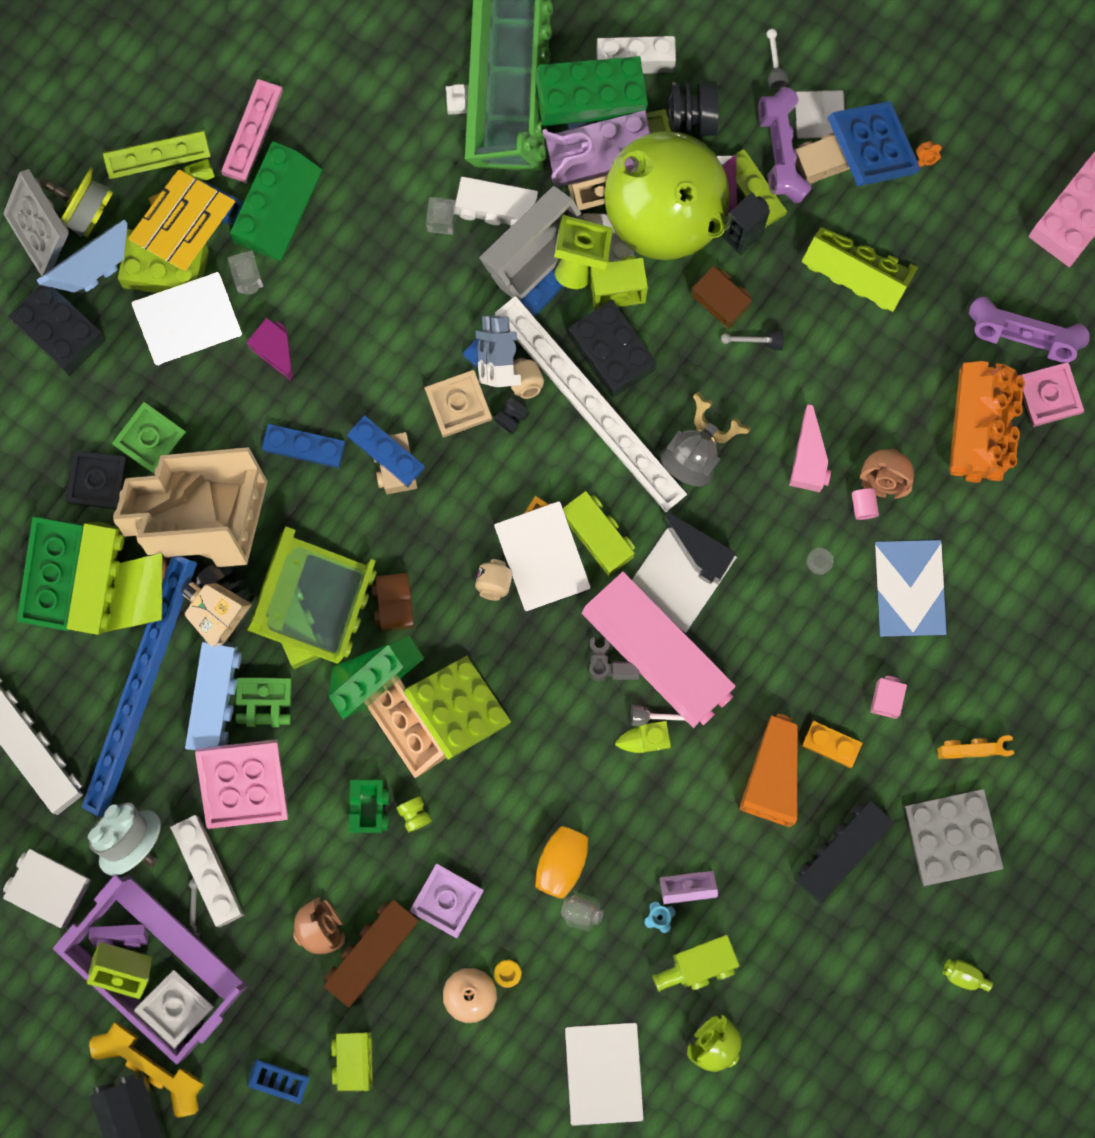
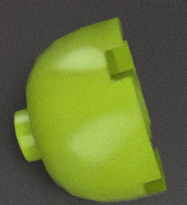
M721 1015L722 1019L714 1016L705 1022L694 1035L695 1037H700L695 1045L689 1044L687 1052L689 1059L704 1070L721 1071L727 1067L734 1066L740 1058L742 1038L735 1025L724 1015Z

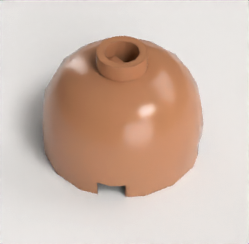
M896 449L878 450L867 458L862 467L860 479L862 478L863 480L862 486L865 489H875L876 495L886 498V493L895 494L894 498L907 496L912 491L914 467L910 459Z
M319 897L308 902L298 911L295 916L293 936L296 943L303 946L307 951L313 954H327L344 945L345 933L340 934L337 925H342V922L336 910L327 900L320 902L321 898Z

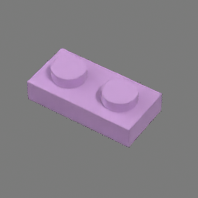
M714 871L660 877L664 904L718 897Z

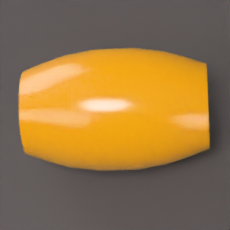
M561 826L549 839L542 852L536 871L535 887L549 895L563 899L571 891L581 875L587 857L588 837L575 830Z

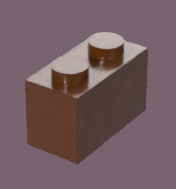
M714 266L696 283L691 291V296L727 329H730L750 308L752 302L750 294L743 287L735 286L731 282V277L724 270H717Z

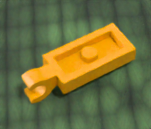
M1005 735L1000 737L996 743H988L987 739H973L971 744L961 745L960 740L945 741V746L937 748L938 759L993 755L1008 757L1013 755L1014 751L1004 750L1002 744L1004 741L1013 740L1012 736Z

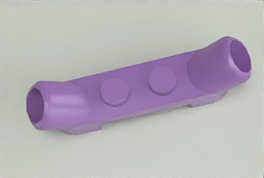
M782 87L774 96H762L758 105L760 127H770L775 166L767 174L768 184L772 195L784 194L794 203H800L811 190V184L796 172L795 163L797 155L792 147L793 128L789 125L788 114L798 104L799 99L794 90Z
M980 297L970 306L969 315L976 322L975 334L989 342L997 344L999 337L1048 350L1047 358L1059 362L1075 360L1078 350L1086 347L1089 342V331L1081 323L1067 328L1059 327L997 309L988 297Z

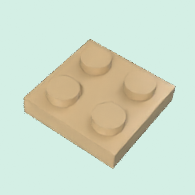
M474 370L425 387L443 438L492 420Z

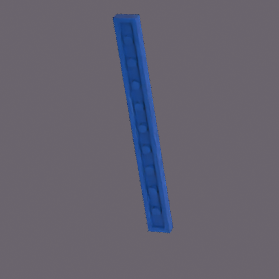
M173 556L170 559L162 582V620L147 623L82 804L83 809L98 817H103L111 805L185 596L182 593L190 584L197 562L182 556Z

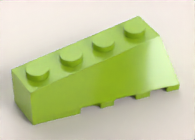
M822 227L814 236L802 260V263L806 264L810 270L821 272L830 277L834 283L843 284L852 289L856 295L866 297L874 301L878 307L892 312L918 269L917 266L909 264L908 268L897 263L898 258L890 255L887 258L880 257L875 254L873 248L866 245L853 246L851 239Z
M99 521L84 523L67 629L99 635L109 628L111 614L108 613V607L115 597V587H112L113 578L117 577L120 562L116 561L118 550H122L124 544V535H121V531L117 526Z

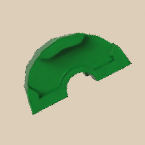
M350 780L349 833H382V831H388L389 818L388 815H384V805H389V788H383V780Z

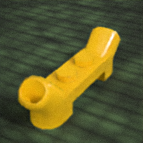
M117 1022L113 1023L106 1034L92 1037L90 1040V1052L94 1059L98 1061L122 1056L127 1060L125 1065L136 1073L143 1071L150 1076L148 1081L159 1089H162L164 1086L170 1090L175 1116L183 1117L197 1113L199 1109L196 1095L204 1086V1083L184 1068L179 1069L175 1076L134 1048L133 1045L139 1037Z

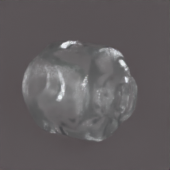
M579 892L565 899L561 911V917L565 919L567 926L585 932L591 931L595 925L599 926L604 914V910L600 909V902L596 897Z

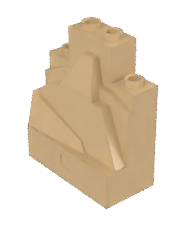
M249 447L161 455L158 467L155 468V476L125 479L123 489L120 491L117 509L114 511L113 520L124 536L137 535V541L142 545L147 555L162 553L164 557L199 554L213 559L217 567L247 565L267 480Z

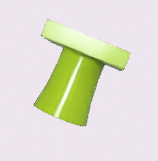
M562 215L554 257L561 259L554 270L556 280L567 288L581 289L589 283L590 267L605 270L608 264L613 228Z

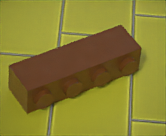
M392 900L390 904L387 901L383 903L376 912L379 918L373 925L368 923L359 933L362 939L356 946L351 944L341 956L344 959L342 964L338 968L333 966L324 977L327 982L323 987L347 1007H352L420 922L395 900Z

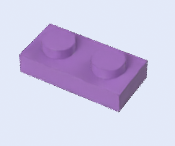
M145 925L89 927V939L94 948H97L99 942L116 947L124 946L129 949L139 948L140 945H148L149 934Z

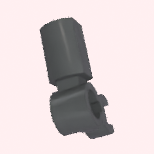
M591 637L590 650L594 655L590 657L589 675L594 681L600 682L607 677H612V680H639V669L632 663L613 661L612 664H608L609 657L605 654L609 650L610 642L606 638L604 647L597 648L595 646V638Z

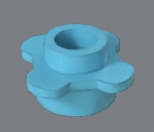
M658 902L651 903L649 906V917L645 919V925L648 928H658L662 933L668 932L671 929V918L675 916L674 908L660 906ZM662 915V920H658L657 916Z

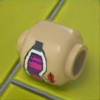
M492 559L489 563L480 565L475 587L480 592L481 597L498 601L500 597L508 595L513 573L506 567L504 561Z

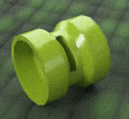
M421 797L414 798L396 808L399 815L404 817L406 821L405 827L408 833L432 822L429 813H426L423 809L424 803Z

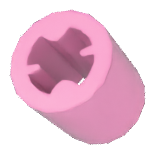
M861 489L852 492L855 519L865 520L879 516L875 489Z

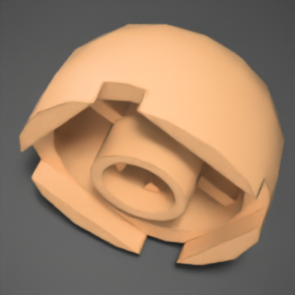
M463 968L453 973L446 981L443 989V1003L447 1012L456 1020L464 1023H476L486 1018L493 1011L497 1001V989L492 978L484 971L476 968Z

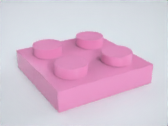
M1068 362L1022 375L1025 381L1022 398L1032 427L1084 412Z

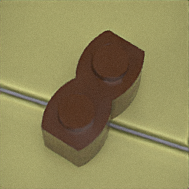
M408 573L376 576V583L372 584L373 600L378 599L379 609L374 610L376 626L381 625L382 632L413 629L414 620Z

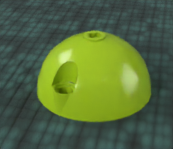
M653 132L633 140L614 160L606 180L605 207L614 231L630 249L652 259H679L702 249L713 238L721 236L725 231V218L730 198L729 184L720 160L703 142L679 132ZM628 157L634 163L631 171H628L625 167V161ZM680 190H684L683 196H685V199H680L682 196L679 192ZM712 220L714 223V229L710 233L708 232L709 223Z

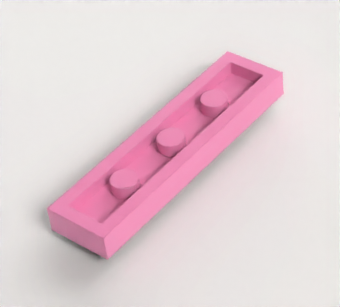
M259 79L257 80L221 171L224 176L247 183L282 95V87Z

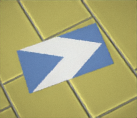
M941 540L875 542L880 637L946 635Z

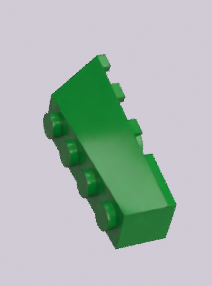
M407 636L332 667L329 698L342 719L350 717L366 709L422 661L424 657L411 637Z

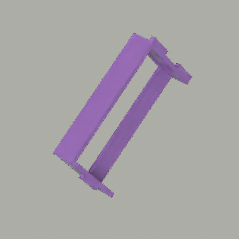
M116 874L94 899L98 903L79 926L73 924L53 947V950L87 980L93 956L79 943L89 933V927H94L116 900L138 921L145 925L151 933L225 1001L188 1044L182 1041L173 1049L134 1012L142 1003L138 998L97 986L93 987L172 1061L178 1064L189 1056L199 1042L201 1044L205 1042L224 1020L222 1015L249 985L130 875L120 878Z

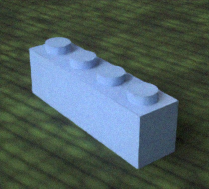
M207 641L202 642L185 749L196 750L198 748L227 745L229 732L225 731L226 722L231 721L233 706L229 705L230 697L235 695L237 688V679H234L235 668L239 669L242 653L238 652L239 645L226 641L221 646L212 647Z

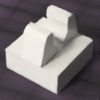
M456 84L446 87L448 115L467 113L469 85Z

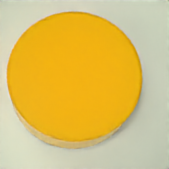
M504 960L495 967L494 978L502 987H513L521 979V969L516 962Z

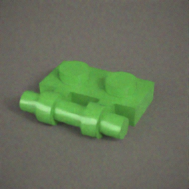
M237 678L236 705L247 706V713H237L236 724H247V727H256V724H271V727L290 725L291 714H280V706H291L292 679ZM256 706H271V714H256Z

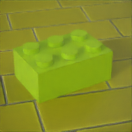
M127 229L124 260L121 261L118 280L123 288L160 293L204 277L209 252L206 243L187 270L184 271L130 241L128 238L134 230Z

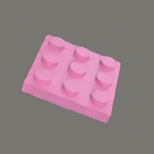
M278 739L196 749L195 754L207 829L288 820Z

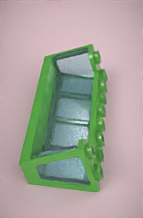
M473 0L465 160L476 168L543 170L546 151L542 131L547 129V126H542L535 76L538 65H545L550 62V51L548 48L549 39L552 35L550 15L553 12L551 0Z

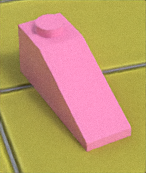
M807 405L789 486L821 492L823 485L828 486L831 470H827L828 458L813 405Z

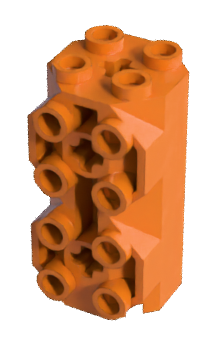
M989 362L963 363L959 371L949 471L954 476H966L965 480L968 482L978 483L981 482V478L1002 481L1004 473L1009 468H1014L1017 465L1016 455L1020 432L1016 426H1012L1011 420L1022 414V396L1025 381L1022 375H1017L1015 369L1004 364L996 363V368L988 367Z

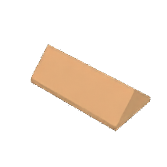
M399 679L371 703L368 709L414 778H417L444 760L446 756L403 692L406 688Z

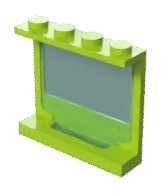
M285 526L280 534L247 630L338 664L343 657H348L353 642L349 640L351 634L357 632L361 618H358L357 615L359 609H364L369 597V594L365 593L367 585L371 586L377 571L373 570L375 560L370 559L364 565L293 538L296 530Z

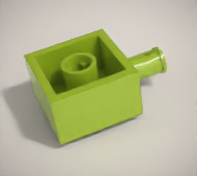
M725 935L673 955L676 963L675 967L659 974H654L652 977L658 992L682 983L684 987L691 986L692 990L708 985V979L717 976V979L721 980L734 975V968L739 967L729 938Z

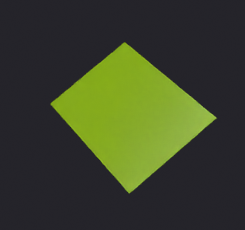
M162 553L120 563L118 575L113 578L112 587H115V597L113 602L109 603L108 613L111 614L109 628L105 629V632L162 620Z

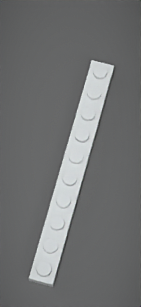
M516 296L495 312V315H500V317H509L510 331L517 332V341L665 512L669 511L687 495Z

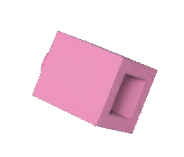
M885 676V679L880 678L876 683L870 713L897 719L901 713L907 685L900 683L901 679Z

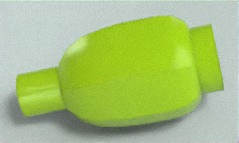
M948 959L943 967V975H946L948 980L954 985L967 990L981 988L988 992L992 988L993 982L984 978L982 972L977 967L961 959L952 961Z

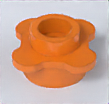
M934 142L921 144L916 150L919 166L922 167L936 163L941 158L939 151L942 149L941 145Z

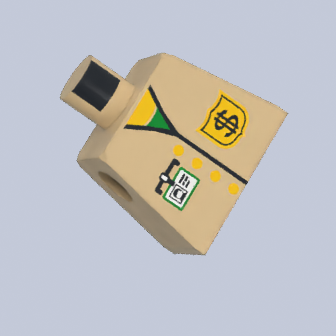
M191 582L182 593L183 596L192 602L185 612L186 618L212 647L221 646L226 642L252 606L250 602L216 583L206 584L201 589Z

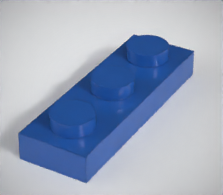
M365 415L347 434L350 440L407 488L425 469L421 462Z
M268 424L262 450L268 453L340 468L346 443L338 439Z

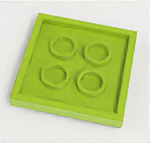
M467 656L412 685L403 692L448 760L511 723Z

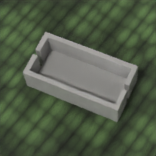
M553 186L479 259L488 272L491 273L499 288L512 298L516 296L520 301L561 260L554 257L561 216L566 215L581 220L585 219L580 215L581 212L573 199Z

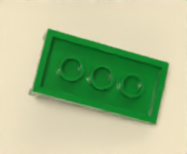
M42 515L32 517L17 622L70 631L67 629L84 525L49 519Z

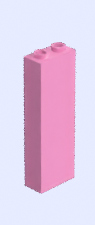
M624 572L593 598L582 611L585 618L628 662L639 669V673L693 728L699 722L704 726L715 715L712 710L718 704L724 707L733 698L730 693L736 686Z

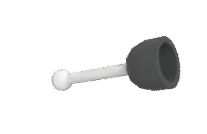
M775 29L767 31L774 68L768 75V86L771 89H781L788 86L789 80L787 72L783 68H779L775 42L777 32Z
M631 706V726H643L650 719L685 720L681 715L651 714L645 706Z

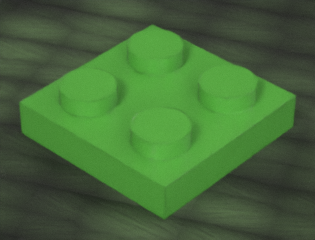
M143 402L112 444L155 475V468L158 467L160 456L172 455L187 433Z

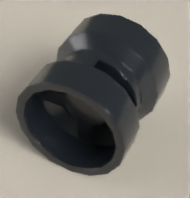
M509 398L505 402V408L497 412L493 419L504 430L514 434L518 429V424L522 420H526L530 413L521 403L513 398Z

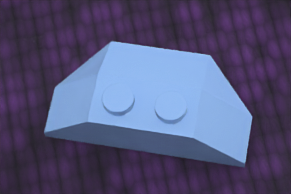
M122 220L38 278L37 282L40 285L71 292H77L83 288L86 292L99 284L97 279L100 276L104 275L105 278L118 270L116 265L124 260L127 222Z

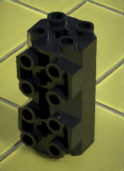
M135 1073L119 1079L121 1085L115 1086V1083L112 1082L93 1088L94 1094L90 1096L103 1138H166L160 1119L161 1110L155 1091L150 1088L147 1076L142 1077L141 1073Z

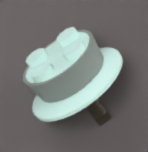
M123 803L118 806L113 804L106 810L104 816L88 834L90 849L100 855L99 865L104 873L108 875L122 874L132 869L141 860L151 869L158 860L149 851L155 844L160 832L161 823L158 815L149 810L139 812L131 803Z

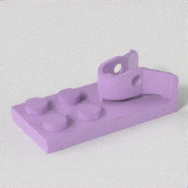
M641 111L555 134L544 129L542 132L547 142L553 172L551 176L552 181L556 187L608 175L619 153L633 140L650 133L646 112ZM629 157L625 161L626 169L634 167V163Z

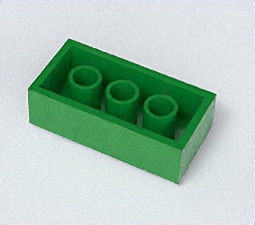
M641 56L538 65L535 80L542 126L610 120L646 111L648 106Z

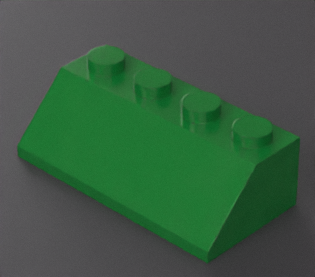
M272 141L230 232L234 243L281 262L323 170L297 151Z

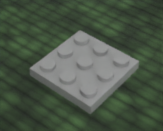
M27 169L19 172L3 215L40 275L43 276L54 268L69 233L65 222L60 220L56 214L52 201L47 199L43 193L39 180L34 178L30 170Z
M984 789L904 807L922 886L1003 869Z

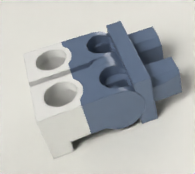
M500 315L482 316V330H476V338L479 339V383L494 387L521 385V374H516L513 370V356L516 353V345L513 340H517V332L510 331L509 317H500Z

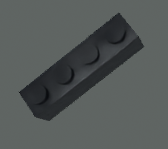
M872 801L866 804L860 802L850 813L854 816L848 824L842 822L832 833L836 837L829 844L823 842L814 852L817 858L811 864L806 861L796 872L799 877L795 882L818 904L822 903L895 824Z

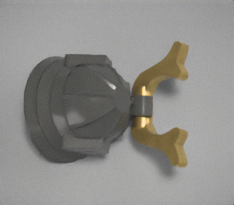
M697 392L693 396L697 405L694 419L697 429L685 432L679 430L670 444L661 451L660 459L666 470L675 478L686 484L702 487L712 481L714 469L722 459L717 456V442L725 443L737 434H747L751 428L741 424L738 418H734L729 431L718 430L716 426L708 423L704 417L705 410L710 408L713 402L705 400L701 393Z

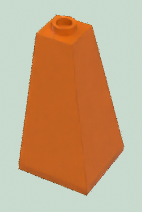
M777 714L776 717L771 716L769 718L739 810L790 828L795 825L797 820V724L791 723L792 718Z

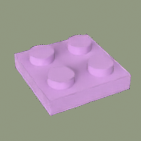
M436 864L409 912L458 938L484 890Z

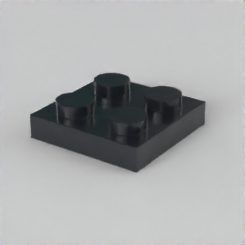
M74 451L65 502L73 505L116 510L120 499V491L124 486L128 459L124 456Z

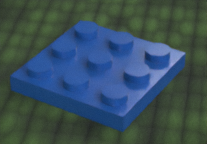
M891 101L836 111L827 117L857 186L910 176L921 170Z

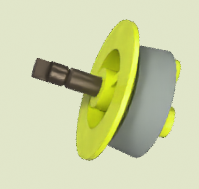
M91 167L78 189H74L73 193L42 176L39 181L41 187L67 201L65 205L67 208L60 220L64 221L67 224L66 226L80 237L82 235L88 237L101 216L103 208L113 194L109 190L110 187L93 180L91 181L93 171Z

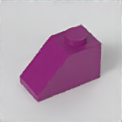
M266 318L247 341V344L254 353L291 380L293 368L290 340L286 334L288 330L278 321L272 323Z

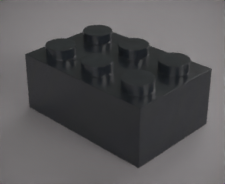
M39 285L8 315L12 323L69 377L106 341L103 334L53 287Z
M612 299L568 328V337L612 399L656 369V360Z

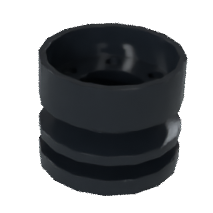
M716 81L699 82L696 94H692L689 82L684 83V94H680L679 82H672L668 97V123L672 132L680 133V126L684 125L685 134L690 136L692 125H697L699 136H717L718 89Z
M213 563L191 580L201 589L206 584L216 583L250 603L256 597V592L252 588H247L248 582L245 579L233 583L239 575V571L235 566L217 567Z

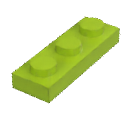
M745 149L735 154L737 188L744 199L752 192L756 197L761 196L768 203L770 213L765 226L767 227L786 215L787 210L778 197L771 194L769 184Z

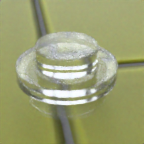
M816 548L809 553L807 566L814 574H826L833 566V556L826 549Z

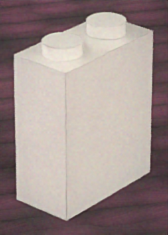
M29 849L27 853L24 852L17 862L19 869L14 878L10 877L5 884L3 891L6 893L3 899L60 928L66 929L92 879L35 850Z

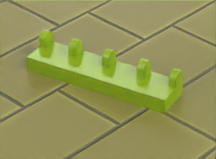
M200 130L136 146L106 151L103 153L109 179L210 157L211 154L205 130Z

